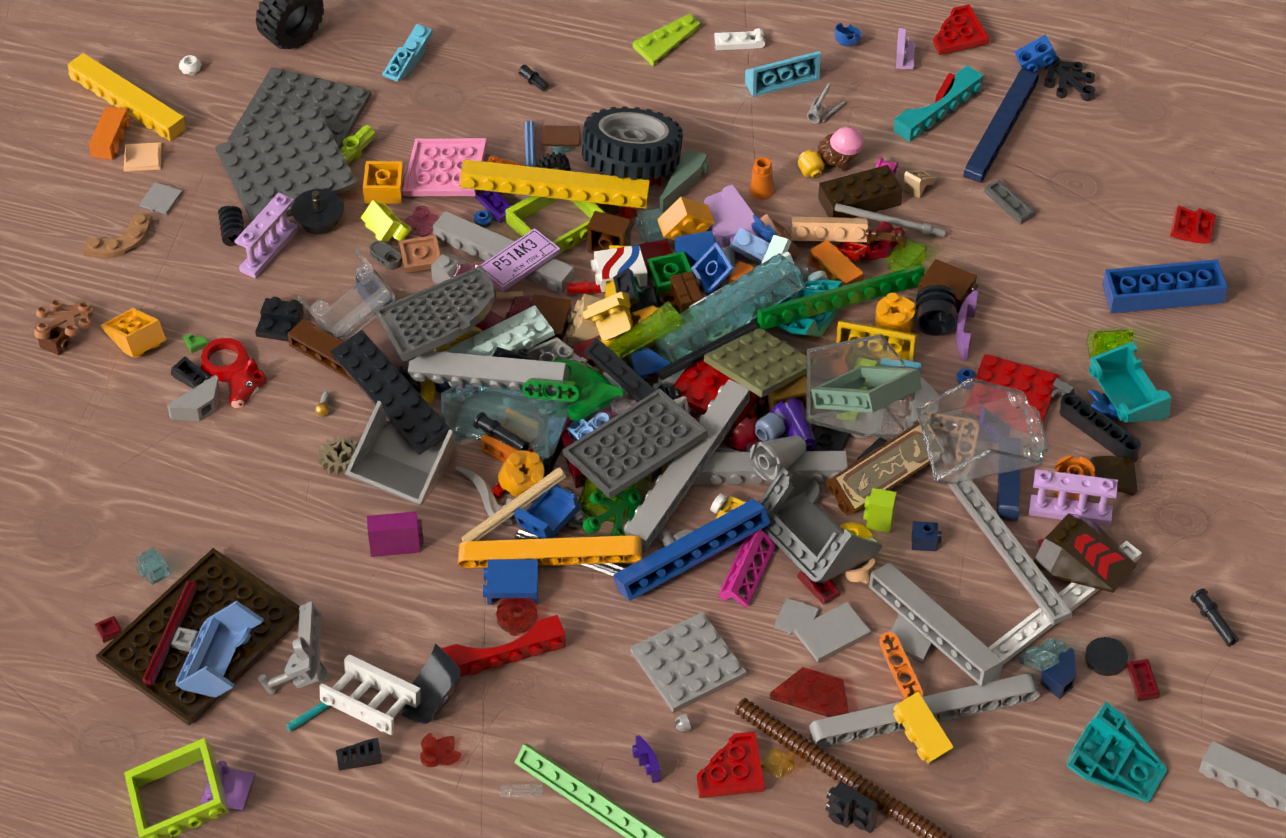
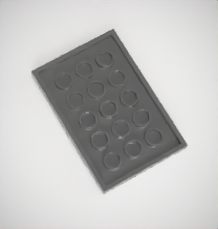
M659 388L562 451L563 455L611 499L706 438L708 431Z

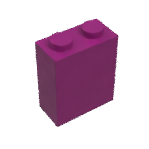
M417 511L367 516L371 557L420 553V544H424L422 520H417Z

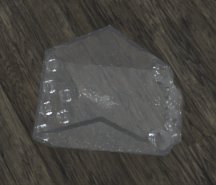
M970 378L916 408L923 432V440L928 452L927 456L932 468V475L935 482L949 485L1039 466L1044 460L1043 455L1049 450L1040 413L1035 406L1031 407L1028 404L1026 395L1020 390Z

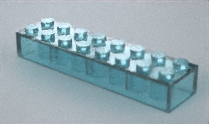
M778 253L748 273L741 275L735 281L723 286L722 289L707 296L704 300L691 306L686 311L676 315L665 324L658 326L650 333L657 350L672 363L757 317L758 309L776 305L806 286L799 268L782 254Z

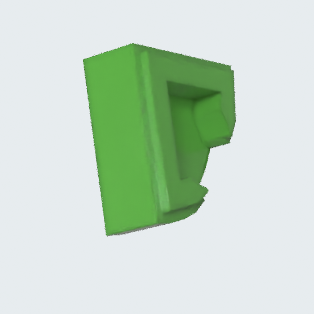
M193 334L183 336V340L191 353L201 350L209 344L208 340L202 336H193Z

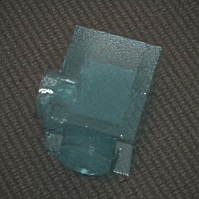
M154 547L136 557L138 564L136 567L137 572L152 585L170 575L167 562Z

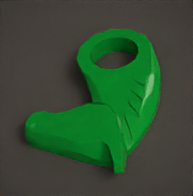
M569 359L551 361L566 363L571 373L568 381L576 382L581 387V395L567 409L568 417L573 421H579L615 400V396H623L625 394L622 388L613 386L600 372L581 362ZM569 388L568 392L576 393L572 391V388Z

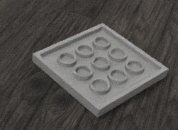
M703 612L630 647L631 654L673 713L747 677L746 670Z

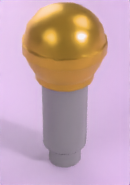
M327 391L322 394L320 403L315 407V413L321 417L326 416L329 412L327 404L330 396Z

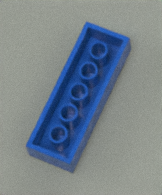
M1218 259L1106 269L1102 284L1110 313L1224 303L1227 292V285Z

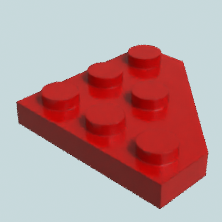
M968 4L951 10L950 16L944 21L939 33L933 38V45L938 54L943 55L989 44L990 38L972 7Z
M755 731L733 734L728 739V743L722 749L720 748L710 759V763L703 770H700L696 775L699 798L765 791Z

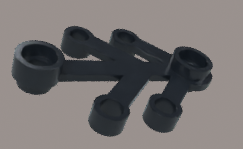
M1059 58L1045 66L1048 69L1044 83L1045 87L1053 88L1055 86V71L1060 75L1059 87L1056 91L1058 98H1065L1067 96V82L1080 92V96L1084 101H1091L1094 98L1095 88L1091 85L1083 86L1075 79H1083L1087 84L1094 82L1095 74L1092 72H1082L1083 64L1081 62L1060 61Z

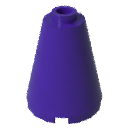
M790 398V402L785 404L783 401L772 408L770 413H775L783 418L785 425L784 433H787L788 437L800 436L806 443V451H812L816 441L804 403L798 398Z

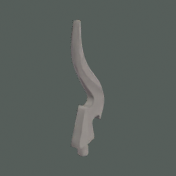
M460 466L455 468L456 471L466 476L476 486L489 516L504 507L497 504L488 483L481 476ZM508 498V499H507V503H506L505 505H507L509 502H511V501L514 500V499ZM529 503L522 510L526 512L533 503ZM512 515L511 517H509L507 520H505V521L502 522L501 524L512 525V521H511L510 519H511L514 515Z

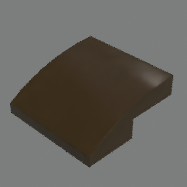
M1118 456L1091 457L1090 462L1095 467V477L1118 480V492L1133 496L1138 490L1134 459Z

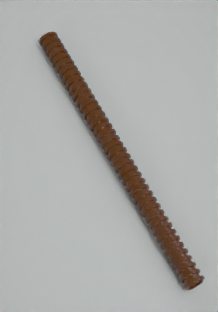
M744 698L737 704L735 708L736 715H740L742 719L746 718L747 722H751V725L756 726L759 730L762 729L763 733H767L775 741L778 740V743L783 744L784 747H789V750L794 751V754H800V758H805V761L810 762L812 766L816 765L817 769H821L829 777L832 776L833 780H838V783L840 781L876 802L878 810H882L884 814L888 813L890 818L894 817V821H899V824L905 825L906 829L910 828V831L912 833L916 832L918 837L953 838L951 834L947 835V831H941V827H935V823H930L929 819H924L923 815L919 816L917 811L913 812L912 808H907V805L902 804L900 800L896 801V797H890V793H885V790L879 789L878 785L874 786L872 781L868 782V779L863 778L861 774L857 775V771H851V767H846V764L841 763L839 759L835 760V757L830 756L828 752L824 753V749H819V746L813 745L812 741H808L805 737L802 738L801 734H797V731L792 730L789 726L786 727L785 723H781L778 719L775 720L774 716H770V713L765 712L762 708L759 709V706L754 705L751 701L749 702V699Z

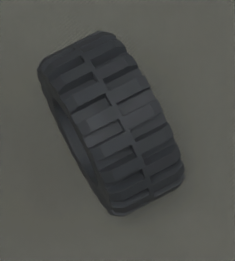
M323 0L260 1L258 5L259 10L256 11V25L261 35L276 47L285 50L297 48L300 44H305L307 39H311L313 33L318 30V25L322 22V15H324Z

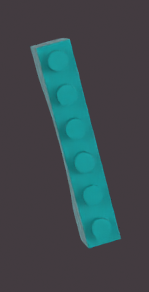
M968 65L955 74L953 87L946 96L926 107L905 110L894 119L893 131L908 142L918 138L924 131L932 128L936 122L944 119L951 111L956 110L963 102H967L971 96L979 93L983 88L984 75Z

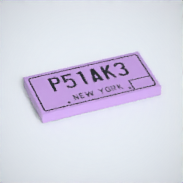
M534 228L479 266L483 267L492 283L504 292L560 254V248Z

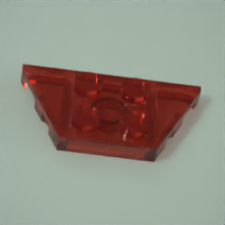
M805 667L799 669L770 693L771 700L825 717L849 713L844 680Z

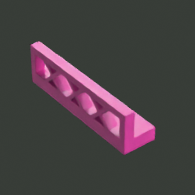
M761 529L743 539L718 594V597L723 601L733 597L743 607L749 605L776 545ZM762 540L768 545L766 551L762 550ZM755 555H758L760 565L758 567L755 566ZM748 571H751L753 578L752 582H748ZM743 586L746 594L745 598L738 593L740 587Z

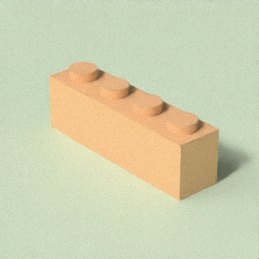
M791 217V241L867 242V218Z

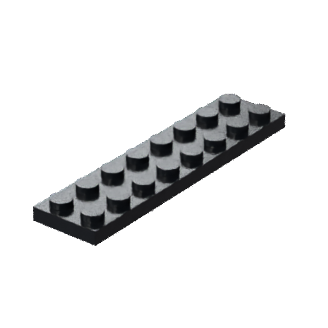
M360 330L330 351L332 357L375 406L377 401L382 402L386 418L418 455L446 437L450 429L449 426L363 330Z

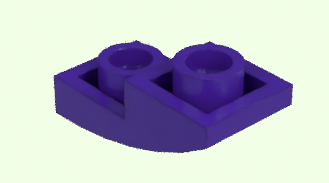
M635 736V745H632L633 757L638 758L639 766L645 765L646 775L651 776L652 783L661 782V769L656 755L641 736Z

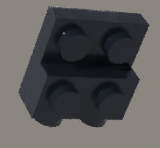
M279 297L265 298L260 311L261 318L255 331L256 337L289 342L288 332L304 316L303 304L294 299L288 302L282 301Z
M841 781L836 787H832L828 791L826 798L829 799L825 810L829 812L828 817L834 823L841 824L847 828L852 822L861 830L869 833L873 831L876 824L878 806L876 802Z

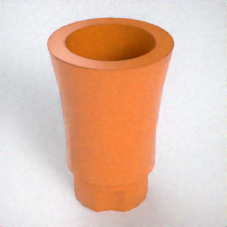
M756 158L752 167L749 193L756 199L770 198L775 191L772 177L773 168L769 158Z

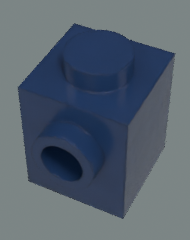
M913 521L911 550L936 551L937 543H941L942 531H938V523Z

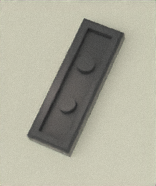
M1000 180L984 188V192L1020 225L1035 217V211Z

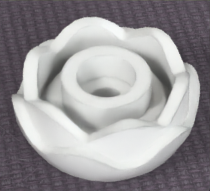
M192 55L185 56L179 63V69L182 73L189 75L199 72L202 66L201 61Z

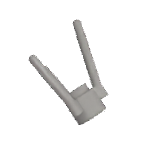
M831 83L827 84L819 100L817 97L814 98L811 108L807 113V118L812 123L825 122L829 116L846 104L843 101L825 114V109L821 106V103Z

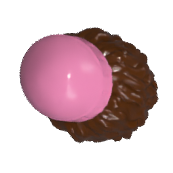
M845 126L833 134H828L820 141L817 152L826 165H836L845 172L848 169L849 162L862 150L864 138L855 128Z

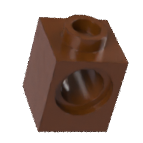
M57 326L51 329L49 338H38V342L41 348L59 356L68 348L70 339L65 334V329Z

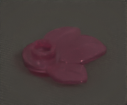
M418 206L415 208L413 215L407 217L404 222L412 230H415L418 236L426 237L430 235L433 224L439 219V216L431 214V211L426 206Z

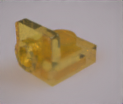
M772 747L761 760V767L782 780L786 774H790L796 764L794 762L795 754L790 751L788 755H785Z

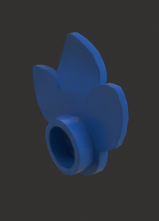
M753 215L755 222L751 223L752 229L756 235L770 243L773 235L777 236V234L770 225L765 227L762 221L756 215Z
M1098 390L1088 391L1096 399L1091 404L1093 408L1111 420L1119 418L1115 407L1106 394H1101Z

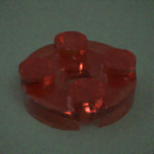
M504 598L497 606V623L501 629L509 632L510 635L518 636L520 633L529 631L538 621L537 606L530 598ZM513 612L517 614L521 612V616L514 617Z

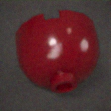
M752 413L751 419L746 417L732 430L733 436L731 439L728 436L726 437L725 442L731 448L740 452H747L746 444L758 438L755 433V424L759 419L756 415Z

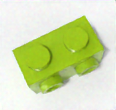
M872 488L871 495L866 496L863 520H867L866 527L868 529L887 533L891 532L896 492Z

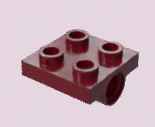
M886 221L880 222L875 229L878 232L891 233L892 230L897 233L903 231V234H905L902 227L893 228ZM874 240L870 246L871 253H865L866 256L860 257V260L887 258L899 243Z

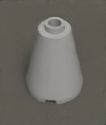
M795 435L754 444L750 449V460H754L755 465L753 468L755 472L766 481L774 480L782 467L788 469L806 452V443L800 436Z

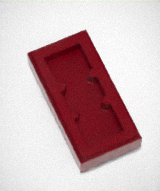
M1149 660L1127 662V669L1138 701L1158 699L1160 693Z

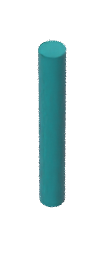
M323 702L319 703L286 724L288 731L295 730L329 708L330 705H326Z

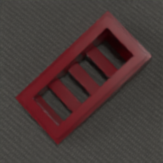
M802 570L797 575L799 580L823 605L841 594L831 580L815 584ZM822 585L826 586L822 590L819 589V587H821ZM830 590L832 593L825 597L823 594Z

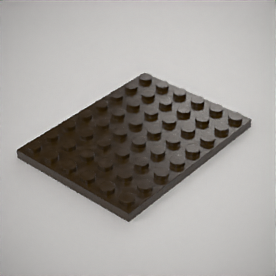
M214 548L96 655L98 662L188 726L220 697H210L185 691L176 686V680L189 652L171 647L155 683L149 686L145 685L142 680L187 581L197 582L198 589L180 626L182 628L199 632L203 623L210 616L235 601H238L264 619L261 624L251 629V637L245 645L241 644L236 647L223 676L232 683H235L299 622V605Z

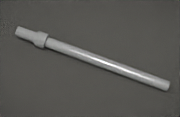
M838 203L835 205V211L880 222L886 221L892 225L921 231V234L945 236L946 230L932 227V224H920Z

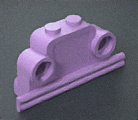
M733 184L724 187L722 192L705 198L704 204L709 205L715 222L707 231H713L714 242H718L722 248L730 246L739 228L763 239L756 235L752 229L751 223L755 222L753 219L754 214ZM735 252L736 259L746 258L743 255Z

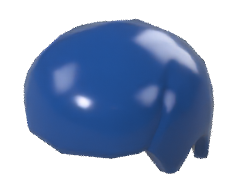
M842 23L835 26V40L839 45L846 47L855 46L861 41L862 32L859 28L853 27L852 24L848 27H843Z

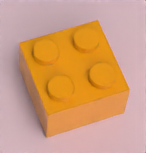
M366 161L363 182L365 204H370L372 200L385 204H402V190L404 186L403 161Z
M680 197L657 219L663 237L675 240V237L706 232L715 223L709 205L684 197Z

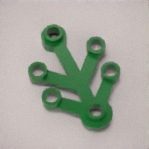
M629 489L626 492L622 491L615 495V497L622 499L619 503L604 497L600 491L593 492L590 495V501L595 505L600 504L610 509L598 517L590 516L583 521L585 532L588 534L596 533L600 530L602 523L615 516L612 536H625L624 527H622L624 509L628 508L626 525L635 516L636 508L642 504L640 493L634 489Z

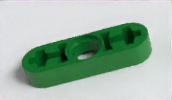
M530 378L522 387L524 395L534 399L574 402L581 395L580 385L572 381ZM531 384H533V388H538V389H536L534 392H532V389H531V388H528V387H529ZM547 386H554L557 389V393L554 395L550 394L547 391ZM569 388H572V391L576 392L573 396L570 392H568Z

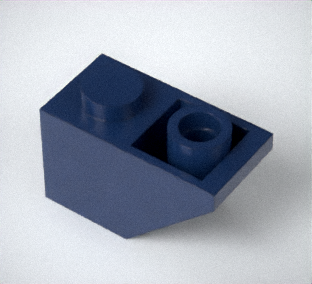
M1069 648L1065 653L1061 652L1051 665L1047 664L1041 671L1042 678L1040 684L1059 699L1068 693L1075 684L1076 666L1074 649Z

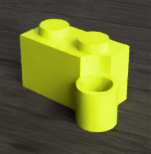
M372 200L361 217L366 223L365 226L376 234L375 237L379 241L389 242L392 236L398 241L405 240L412 230L385 203Z

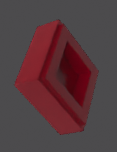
M115 616L95 623L96 630L103 643L114 639L122 632Z

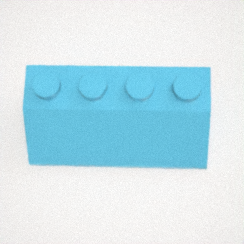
M820 51L746 69L745 84L754 97L819 80L821 53Z

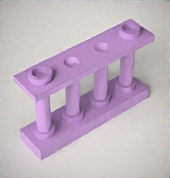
M278 192L237 237L235 243L245 247L247 252V258L239 266L240 272L256 279L299 231L298 225L287 220L286 211L294 203L293 198Z
M1035 469L1033 488H1039L1038 495L1031 494L1029 515L1062 520L1068 513L1079 514L1098 525L1111 526L1113 505H1108V499L1116 498L1118 480ZM1047 490L1059 491L1058 498L1047 497ZM1067 493L1080 494L1079 501L1066 499ZM1088 495L1101 496L1100 502H1087Z

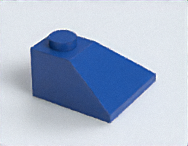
M713 231L675 237V253L684 251L692 268L715 244Z
M715 242L691 269L699 279L707 295H710L735 268L721 245Z

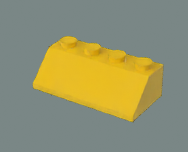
M838 321L836 343L852 341L853 353L876 358L887 356L908 361L914 360L918 334L851 321Z

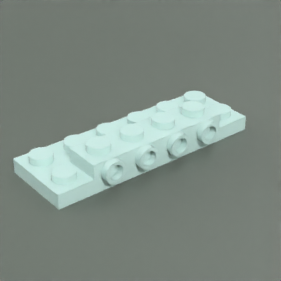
M534 305L443 352L492 356L498 346L517 353L519 349H530L555 334L552 327ZM448 382L451 388L455 386V384Z

